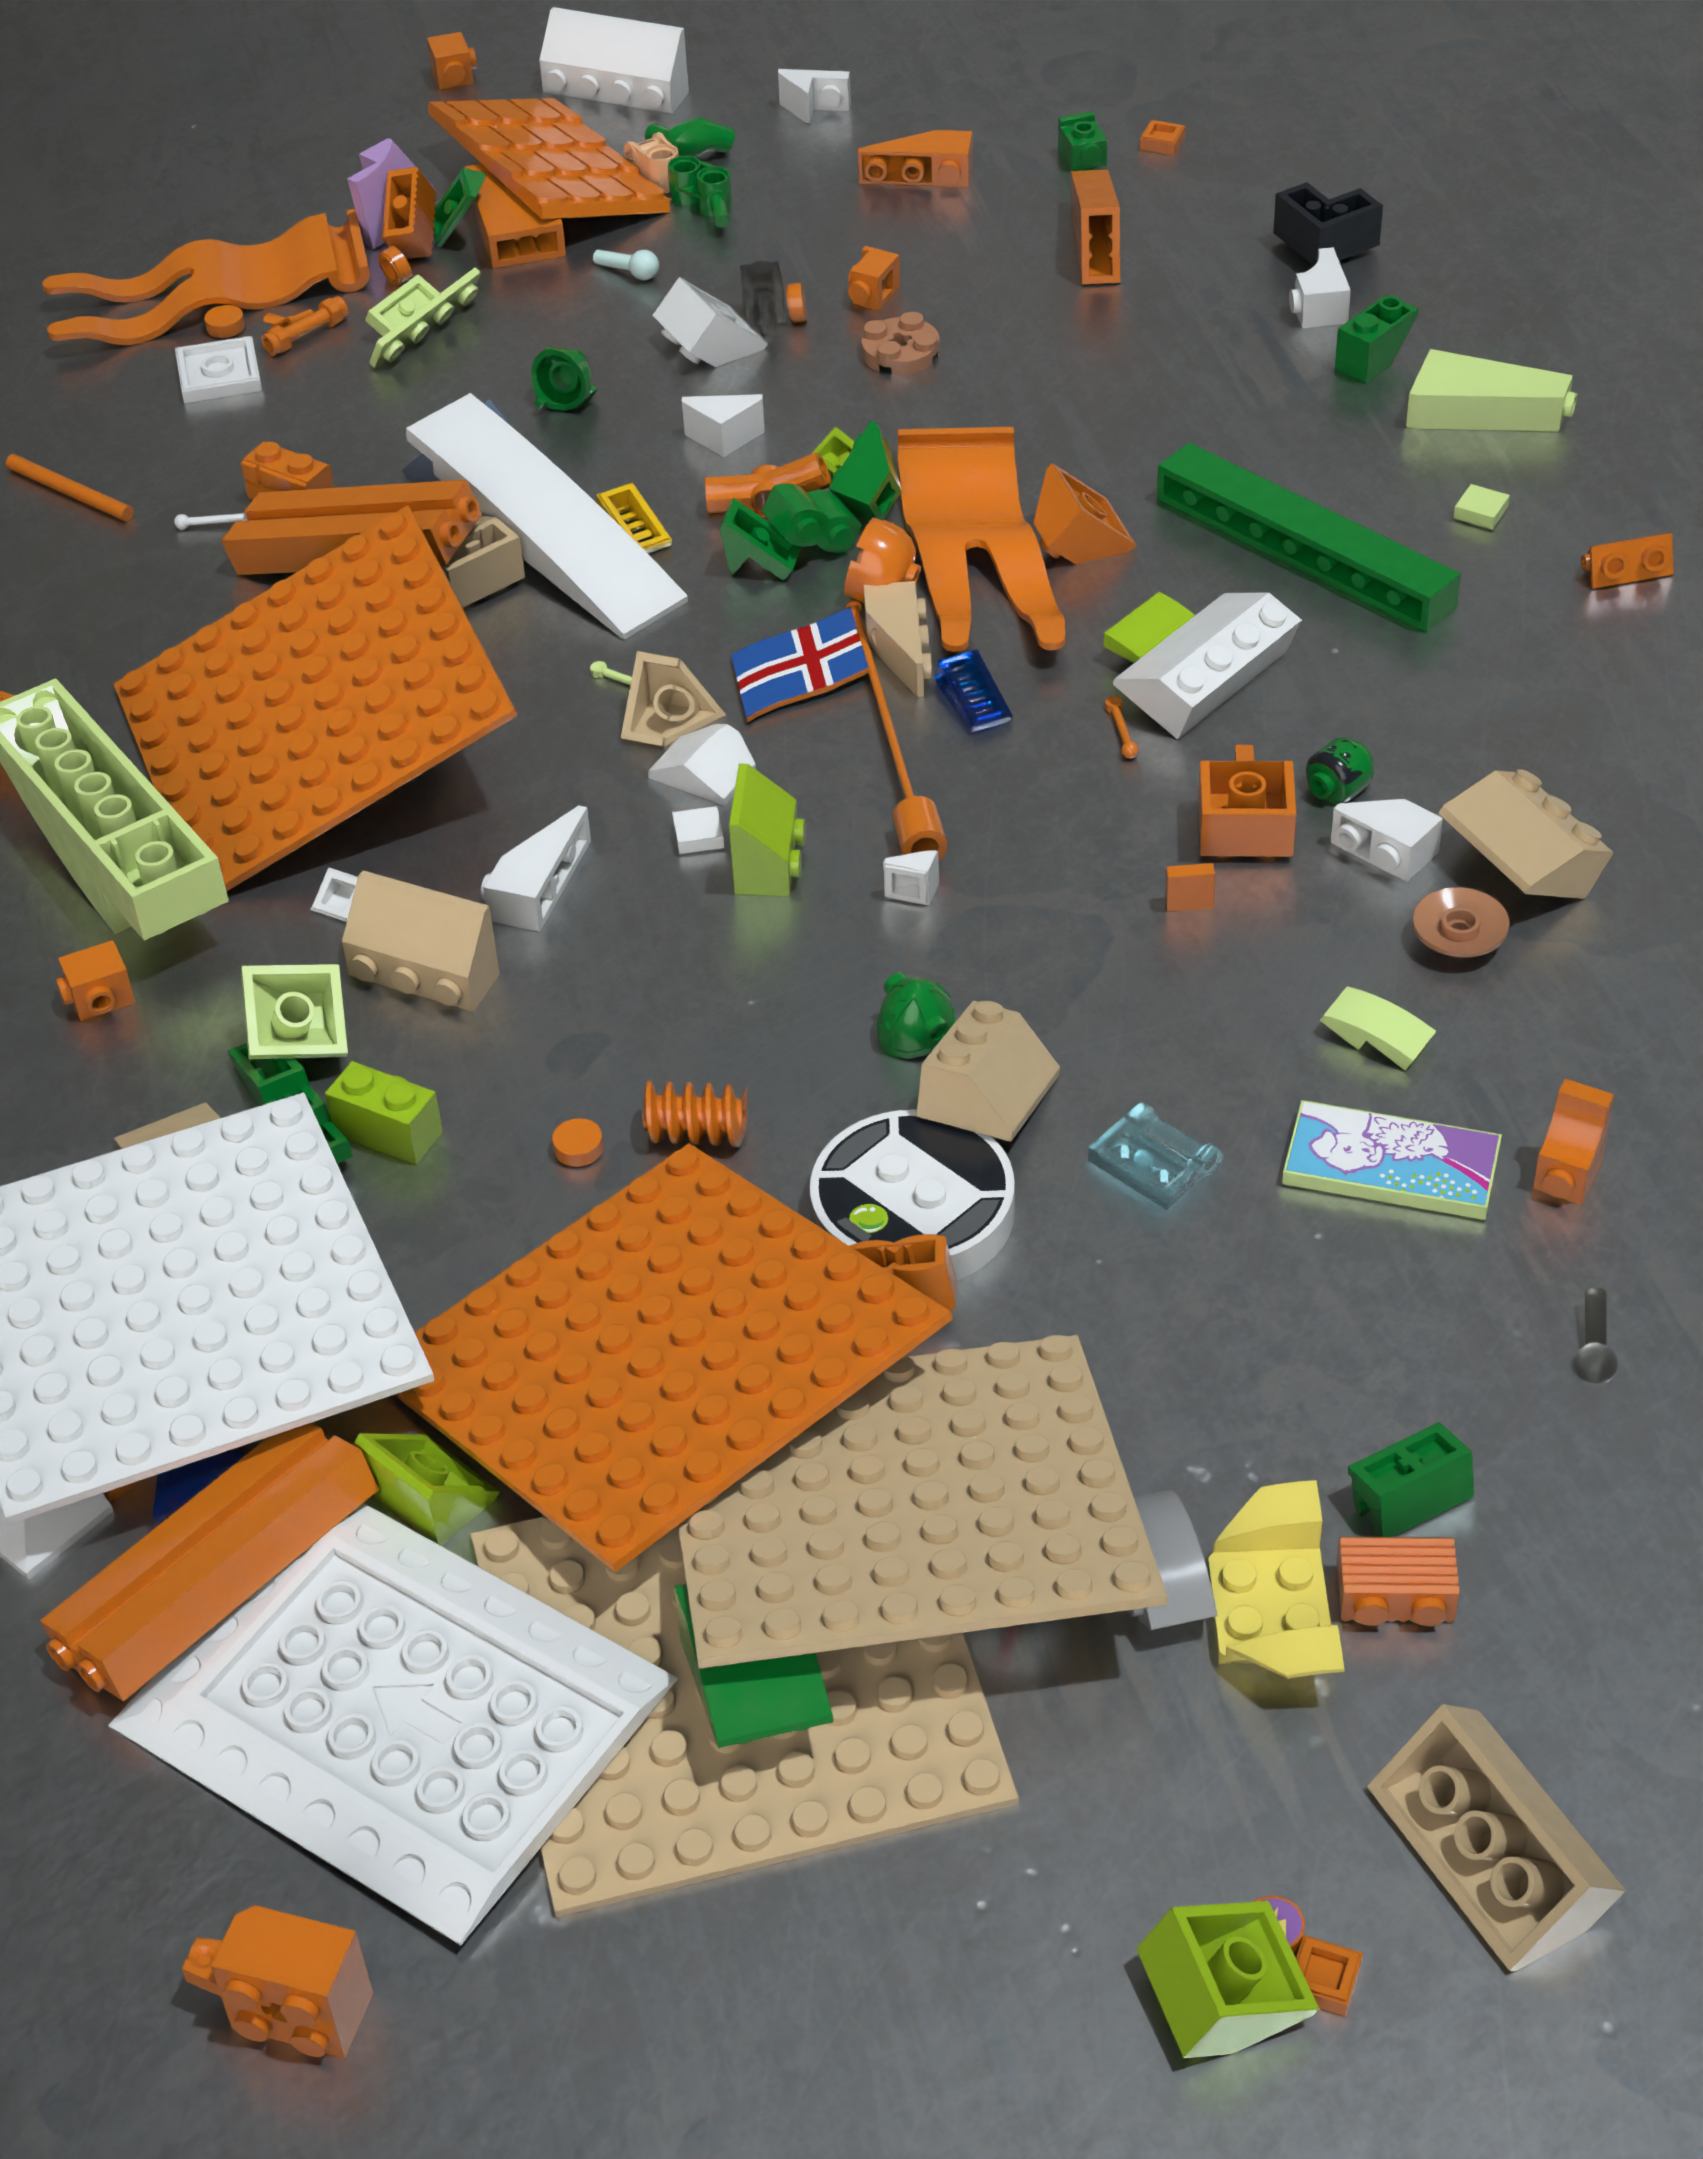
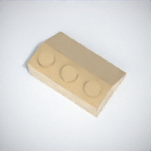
M1518 769L1516 772L1495 770L1441 807L1438 814L1525 894L1586 899L1614 853L1600 841L1602 836L1598 830L1586 823L1579 822L1570 814L1572 809L1566 802L1546 793L1540 787L1542 784L1541 780L1526 770Z
M364 870L360 873L342 938L348 976L393 988L406 994H413L441 1002L447 1006H455L474 1012L500 975L490 907Z
M972 1001L922 1063L916 1116L1012 1141L1059 1077L1060 1066L1019 1012L1004 1009L1000 1004L992 1001Z

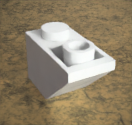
M1406 799L1339 803L1333 810L1331 843L1408 882L1439 853L1443 818Z

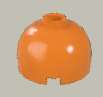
M875 517L872 518L866 525L856 545L861 550L857 560H851L844 589L845 596L863 604L864 585L880 586L907 581H915L916 585L921 571V566L915 564L916 549L914 543L906 531L892 522Z

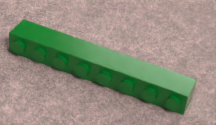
M1189 442L1158 464V500L1426 633L1457 608L1461 573Z

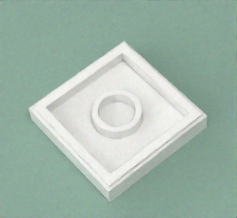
M252 336L175 348L184 403L262 391Z

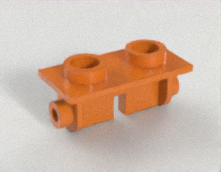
M1668 532L1590 546L1588 553L1581 556V567L1584 572H1591V588L1595 589L1674 575L1673 533Z

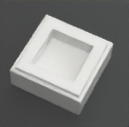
M717 806L672 812L679 854L724 848V838Z

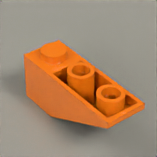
M933 130L858 148L859 184L969 187L973 166L972 131Z

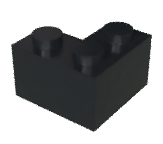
M1306 182L1276 193L1273 233L1313 266L1317 263L1318 249L1334 247L1338 260H1342L1380 245L1383 205L1361 188L1328 199Z

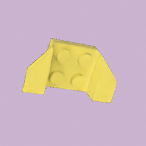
M1317 1480L1260 1487L1214 1542L1213 1553L1208 1557L1207 1571L1218 1615L1213 1617L1218 1664L1255 1663L1287 1679L1344 1672L1338 1625H1331L1320 1552L1323 1519Z

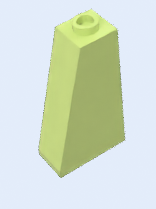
M1430 349L1409 393L1406 427L1412 429L1559 432L1565 416L1572 417L1576 406L1577 393L1571 392L1573 375Z

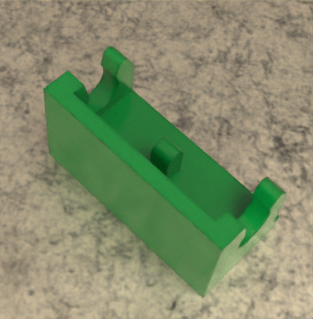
M1440 1422L1348 1466V1475L1352 1478L1353 1501L1356 1511L1359 1515H1362L1371 1510V1522L1374 1534L1377 1537H1394L1474 1497L1472 1451Z

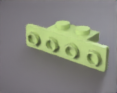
M476 267L441 293L417 274L370 309L365 321L383 337L377 341L369 364L376 369L385 361L389 363L395 361L406 345L410 342L414 344L420 342L431 326L435 323L441 325L446 322L454 309L460 304L467 306L479 291L476 285L481 272Z

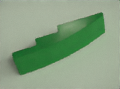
M247 1043L228 1050L232 1063L258 1106L305 1093L336 1163L338 1164L353 1157L348 1139L331 1121L326 1103L309 1085L305 1069L295 1058L249 1059Z

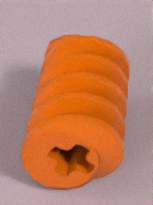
M647 1080L643 1096L642 1116L644 1130H648L649 1137L653 1143H661L668 1131L672 1144H681L687 1132L692 1145H700L707 1132L712 1146H720L727 1132L731 1146L740 1147L744 1140L748 1123L747 1085L741 1098H736L732 1084H726L721 1097H716L712 1083H706L702 1095L699 1097L695 1094L692 1082H686L682 1095L678 1096L675 1093L673 1082L667 1081L662 1094L657 1095L653 1080Z

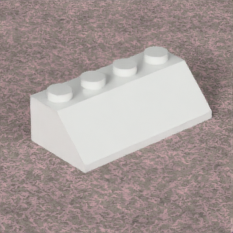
M556 7L550 10L539 59L543 92L670 114L675 112L689 93L684 28Z
M1224 593L1117 676L1113 681V685L1178 740L1287 652L1302 619L1270 593Z

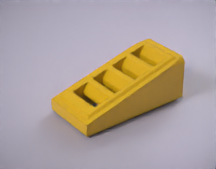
M633 482L596 495V503L647 554L672 545V539ZM626 511L629 512V513H626V514L620 516V513H623V512H626ZM632 520H637L636 522L626 524L627 522H630ZM642 528L645 529L644 531H641V532H638V533H635V534L632 533L633 531H636V530H639V529H642ZM651 536L653 537L652 539L646 540V541H644V542H641V543L638 542V541H640V540L649 538V537H651Z

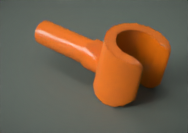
M308 309L288 317L267 313L263 317V322L272 324L271 328L276 325L285 328L312 314L313 311Z

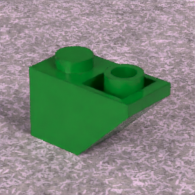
M1386 294L1340 326L1337 332L1335 369L1364 383H1368L1389 368L1415 322L1419 308L1402 301L1398 297Z
M871 420L864 432L855 439L851 453L843 466L834 473L831 485L828 488L831 493L835 494L852 514L869 521L874 517L885 520L902 492L890 445L878 423Z

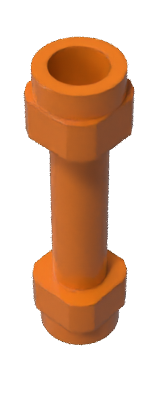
M339 296L327 298L318 304L319 310L285 328L279 325L272 327L261 336L264 349L271 356L283 354L292 348L291 342L325 324L333 327L343 322V319L349 315L346 303Z

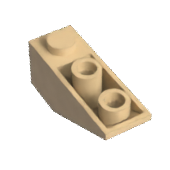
M915 581L895 582L880 586L864 585L866 636L870 648L917 698L924 697V679H932L931 653H922L929 651L928 625H919L926 624L925 598H917Z

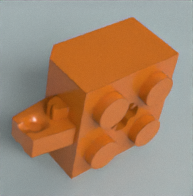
M1235 745L1234 761L1199 762L1198 813L1200 856H1293L1296 827L1293 761H1255L1253 745Z
M257 1905L234 1915L223 1940L197 1937L182 1967L186 1982L221 1997L231 2028L238 2034L257 2042H263L270 2038L289 2043L299 2052L313 2057H321L326 2053L346 2058L373 1996L372 1986L356 1931Z

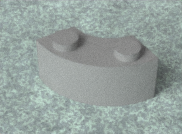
M1170 1489L1134 1497L1168 1595V1605L1129 1610L1131 1616H1138L1139 1621L1151 1630L1218 1616L1202 1550L1189 1515L1178 1495Z

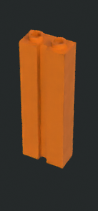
M467 479L259 492L244 511L248 521H236L222 538L221 543L237 575L298 572L308 566L314 559L323 557L344 544L352 536L359 535L382 521L387 515L397 512L408 505L439 564L447 565L480 519L482 513L478 500L474 497Z
M312 1423L266 1438L43 1617L40 1622L50 1639V1642L46 1644L47 1652L64 1671H68L71 1668L78 1671L82 1679L94 1691L99 1692L104 1688L124 1702L379 1490L361 1449L335 1435L329 1440L326 1439L322 1428Z

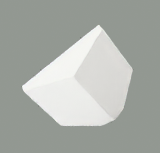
M714 724L680 736L649 769L648 778L725 806L734 796L739 763L749 764L755 769L756 764L739 731L728 724Z

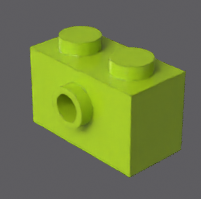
M351 1061L325 1092L331 1121L348 1140L411 1164L417 1165L443 1133L436 1092L408 1082L400 1076H392Z

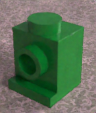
M1093 111L1058 117V151L1071 171L1107 166V138L1096 123Z

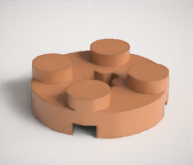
M906 312L900 317L881 321L872 320L864 325V335L861 339L862 357L864 362L874 370L879 371V365L883 367H890L891 374L893 375L914 374L929 368L933 364V357L935 355L939 356V333L931 324L924 322L923 315L918 312Z

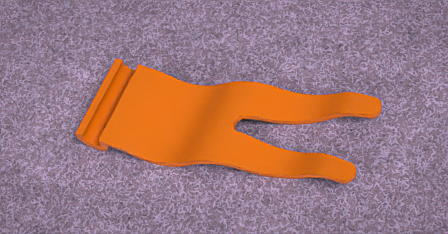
M346 210L347 222L340 227L329 225L326 213L309 216L296 223L281 236L272 241L257 245H236L212 239L193 241L175 249L149 272L130 279H107L87 273H67L49 276L42 283L44 292L47 294L84 293L113 302L127 303L154 297L179 278L187 274L192 275L178 285L159 305L145 314L123 320L95 316L74 317L50 324L47 328L48 336L53 341L89 338L117 345L140 344L161 336L183 316L204 305L216 303L233 305L244 309H268L288 303L313 284L326 278L339 291H358L367 284L370 270L356 210Z
M1014 427L898 429V470L902 490L901 502L904 523L907 532L913 537L921 559L931 602L941 626L942 647L951 652H961L969 646L971 599L966 550L979 547L988 551L1009 601L1017 614L1032 625L1039 646L1046 650L1062 648L1065 645L1066 636L1064 616L1054 599L1036 535L1031 525L1024 520L1021 511L1015 464Z

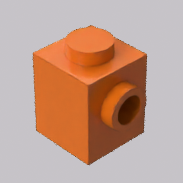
M456 32L428 37L427 43L431 70L439 90L474 84L472 70L477 69L476 54L473 47H467L462 33Z
M113 940L58 958L63 977L55 979L64 1006L74 1005L80 1022L135 1004L127 969Z

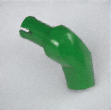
M703 117L684 121L672 129L652 123L645 131V140L651 139L654 133H662L672 145L677 147L679 156L689 155L697 157L706 151L729 153L735 139L733 128Z

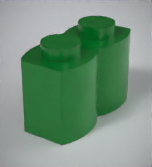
M786 483L773 486L762 509V513L787 542L801 547L818 544L823 550L833 553L849 551L862 527L858 519L835 494L825 490L806 492L803 488L794 484Z

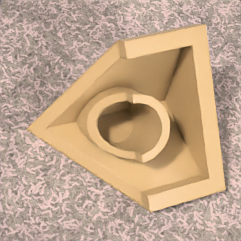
M637 651L621 739L665 747L675 742L680 736L697 731L726 716L725 712L681 659Z

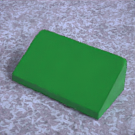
M462 168L435 207L434 211L436 213L433 217L436 220L433 222L435 225L433 237L437 247L444 245L475 200L486 177L485 173Z

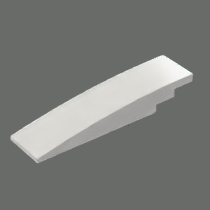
M471 393L406 428L407 441L433 462V473L441 481L467 479L474 497L478 500L482 516L497 517L520 537L522 558L622 640L629 638L688 602V595L613 518L542 452Z

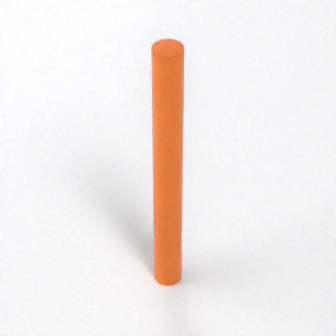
M10 454L6 459V467L120 520L128 522L134 515L133 507L16 454Z

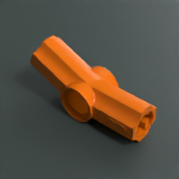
M815 452L781 467L767 464L759 466L748 475L705 477L708 514L725 513L729 502L735 498L763 519H767L762 513V509L773 486L787 483L800 486L806 492L824 490L831 485V476L823 457Z

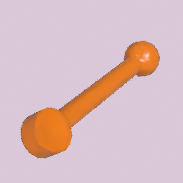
M1110 696L1105 700V710L1113 714L1123 742L1121 748L1122 755L1132 759L1138 755L1139 748L1135 742L1131 741L1121 713L1123 700L1118 696Z

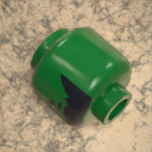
M1345 737L1333 739L1311 756L1306 765V777L1310 791L1317 798L1326 799L1335 804L1347 803L1369 786L1374 776L1373 758L1369 750L1362 743Z

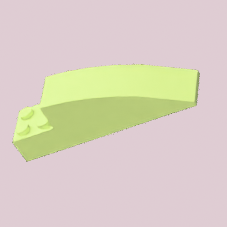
M56 678L0 702V762L43 834L73 879L114 934L133 927L145 941L229 901L218 857Z

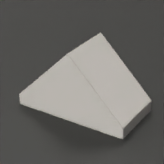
M763 394L682 397L685 435L722 457L727 456L765 432Z

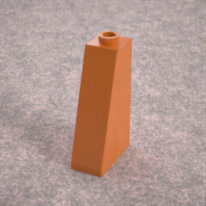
M483 164L464 167L483 172L486 175L475 200L471 204V208L492 269L566 256L563 223L560 218L541 219Z
M1071 171V211L1081 283H1120V206L1109 171Z

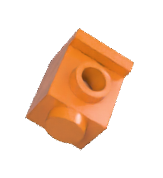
M865 246L862 249V259L851 268L848 277V295L852 300V304L877 311L882 309L900 289L899 254Z

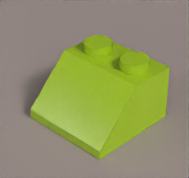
M739 763L729 822L735 895L790 896L792 878H800L802 854L801 850L796 849L797 846H805L806 821L805 819L797 818V802L795 798L751 765Z
M1269 1901L1171 1907L1136 1948L1183 2058L1234 2054L1313 2016L1319 2010Z

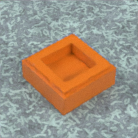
M1151 120L1140 137L1139 150L1175 156L1185 139L1186 126Z
M1213 863L1166 866L1165 905L1167 912L1213 909L1215 889Z
M1303 1935L1296 1960L1318 2007L1346 2016L1362 1965L1363 1953Z

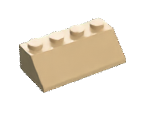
M1442 1704L1366 1786L1509 1971L1516 1972L1586 1933L1626 1891L1479 1710Z

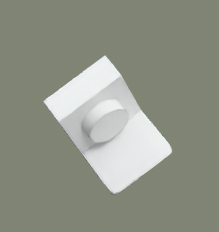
M778 70L780 105L804 122H811L814 110H850V71Z

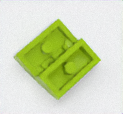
M1158 592L1104 632L1103 647L1135 663L1195 615L1172 598Z

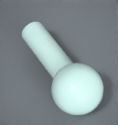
M598 249L593 255V261L596 265L630 270L635 278L642 281L652 279L659 270L658 258L649 250H639L633 255Z

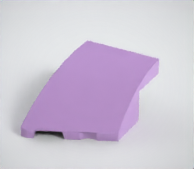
M389 138L359 153L363 170L347 178L364 245L371 249H375L385 243V240H382L386 173L391 170L416 167L394 141Z

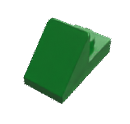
M733 498L728 504L719 527L730 574L733 575L750 557L759 563L762 568L784 580L793 571L801 546H795L787 542L771 523Z

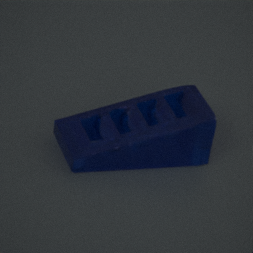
M978 649L937 660L934 679L944 696L971 732L1012 721L1013 715ZM968 678H970V680H971V681L964 682V683H960V682H959L960 680H964V679H968ZM978 689L976 692L965 694V691ZM981 699L986 700V702L976 704L973 706L970 703ZM991 709L994 711L992 713L978 717L976 715V713H980Z

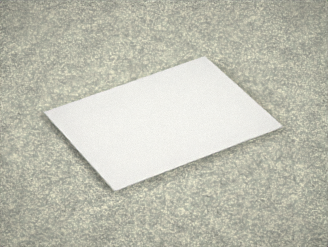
M362 1503L151 1678L108 1726L461 1946L678 1678Z

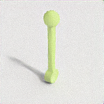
M596 661L590 665V672L593 678L601 679L607 677L631 685V676L608 669L605 662Z

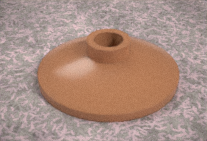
M1451 887L1434 891L1422 898L1413 912L1412 923L1417 937L1432 950L1454 957H1476L1487 954L1504 942L1509 931V916L1502 904L1492 896L1470 888Z

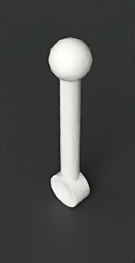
M245 513L188 517L185 514H179L174 519V525L179 530H186L192 525L248 521Z

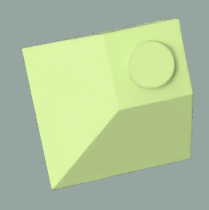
M339 964L257 965L241 967L249 1059L347 1057L348 1048Z

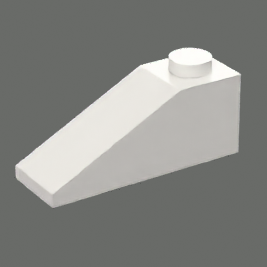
M578 805L501 856L492 873L484 877L481 885V899L490 907L492 922L541 932L591 843L587 807Z

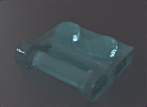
M1142 1102L1088 1147V1161L1167 1210L1204 1176L1211 1177L1222 1165L1225 1155L1222 1150L1211 1143L1204 1146L1157 1117V1110ZM1146 1134H1149L1150 1136L1154 1137V1138L1157 1139L1158 1141L1162 1142L1163 1144H1165L1166 1146L1170 1147L1171 1149H1173L1174 1151H1176V1152H1178L1179 1154L1183 1155L1184 1157H1186V1158L1189 1159V1160H1186L1185 1158L1181 1157V1156L1178 1155L1177 1153H1175V1152H1173L1172 1150L1168 1149L1167 1147H1165L1164 1145L1160 1144L1159 1142H1157L1156 1140L1152 1139L1151 1137H1149V1136L1146 1135Z

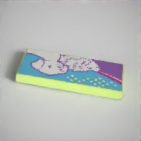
M1301 1100L1283 1170L1282 1184L1486 1220L1502 1134Z

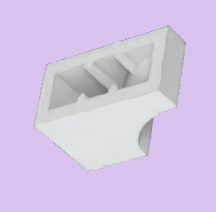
M1334 247L1318 249V259L1315 266L1304 273H1296L1295 289L1289 291V306L1291 313L1297 314L1302 328L1345 324L1349 319L1351 290Z

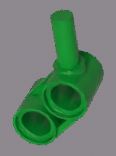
M689 155L671 159L668 162L670 199L672 202L682 206L694 205L699 202L701 213L713 217L717 227H726L729 224L728 213L732 210L730 172L724 167L708 164Z

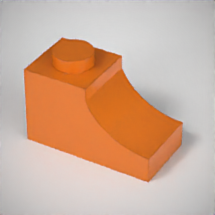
M1566 1078L1564 1079L1558 1091L1554 1113L1545 1141L1538 1154L1533 1189L1580 1205L1583 1204L1603 1162L1615 1094Z

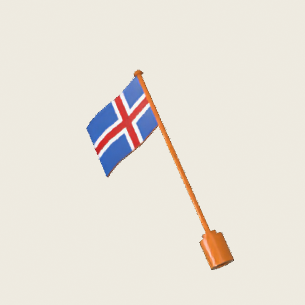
M851 600L846 604L845 609L811 625L760 640L731 655L747 723L775 708L828 692L869 673L905 795V799L897 804L892 814L902 854L935 850L938 851L939 860L944 857L947 852L948 843L937 807L931 799L924 796H914L860 616L862 605L859 601Z

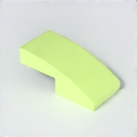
M1348 986L1320 1019L1323 1024L1357 1050L1367 1041L1405 1071L1436 1033V1030L1399 1006L1376 995Z

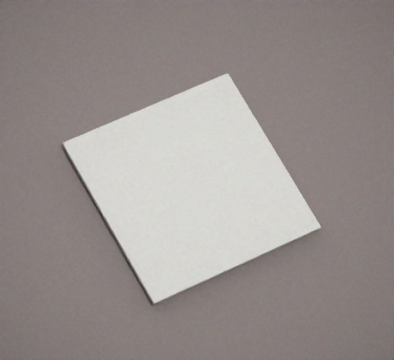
M305 1093L0 1186V1504L7 1525L435 1381L431 1367Z

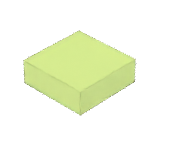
M1470 484L1455 505L1454 519L1493 530L1509 507L1510 495Z

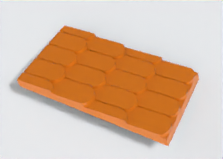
M537 98L509 99V101L506 99L478 100V102L475 100L446 101V103L443 101L428 102L429 115L541 219L670 213V199L665 196V190L640 174V167L606 145L604 137L583 124L580 115L555 98H540V100Z

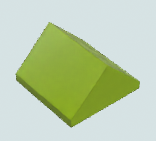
M359 1433L354 1442L355 1446L361 1449L379 1488L372 1496L424 1537L440 1546L491 1505L500 1492L426 1434Z

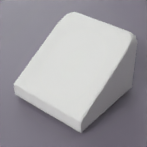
M928 850L885 858L883 862L885 897L929 906L939 884L938 851Z
M328 867L311 910L347 923L358 877Z

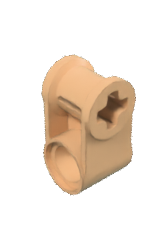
M660 132L654 133L651 139L642 142H626L624 144L625 158L640 167V174L664 189L665 193H670L668 162L679 156L677 147L672 145Z

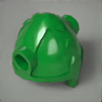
M547 346L533 361L531 382L537 398L534 405L539 409L544 406L562 411L574 409L581 404H587L598 390L592 384V373L588 364V358L580 350Z
M903 972L894 973L884 983L883 988L887 995L882 1002L877 1017V1038L883 1050L893 1057L911 1059L925 1056L932 1052L955 1023V1010L950 1000L951 997L938 982L936 983L925 978L907 977Z

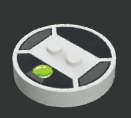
M915 1109L885 1112L868 1117L849 1126L835 1136L822 1150L813 1167L810 1178L812 1222L849 1246L870 1240H883L895 1243L903 1238L922 1234L945 1236L956 1281L984 1267L1005 1245L1014 1222L1015 1180L1009 1158L992 1136L917 1117V1110Z

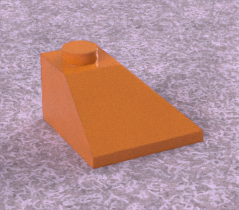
M1054 463L1049 465L1046 469L1033 522L1042 537L1039 543L1048 554L1056 559L1063 556L1076 565L1131 552L1137 546L1106 497Z

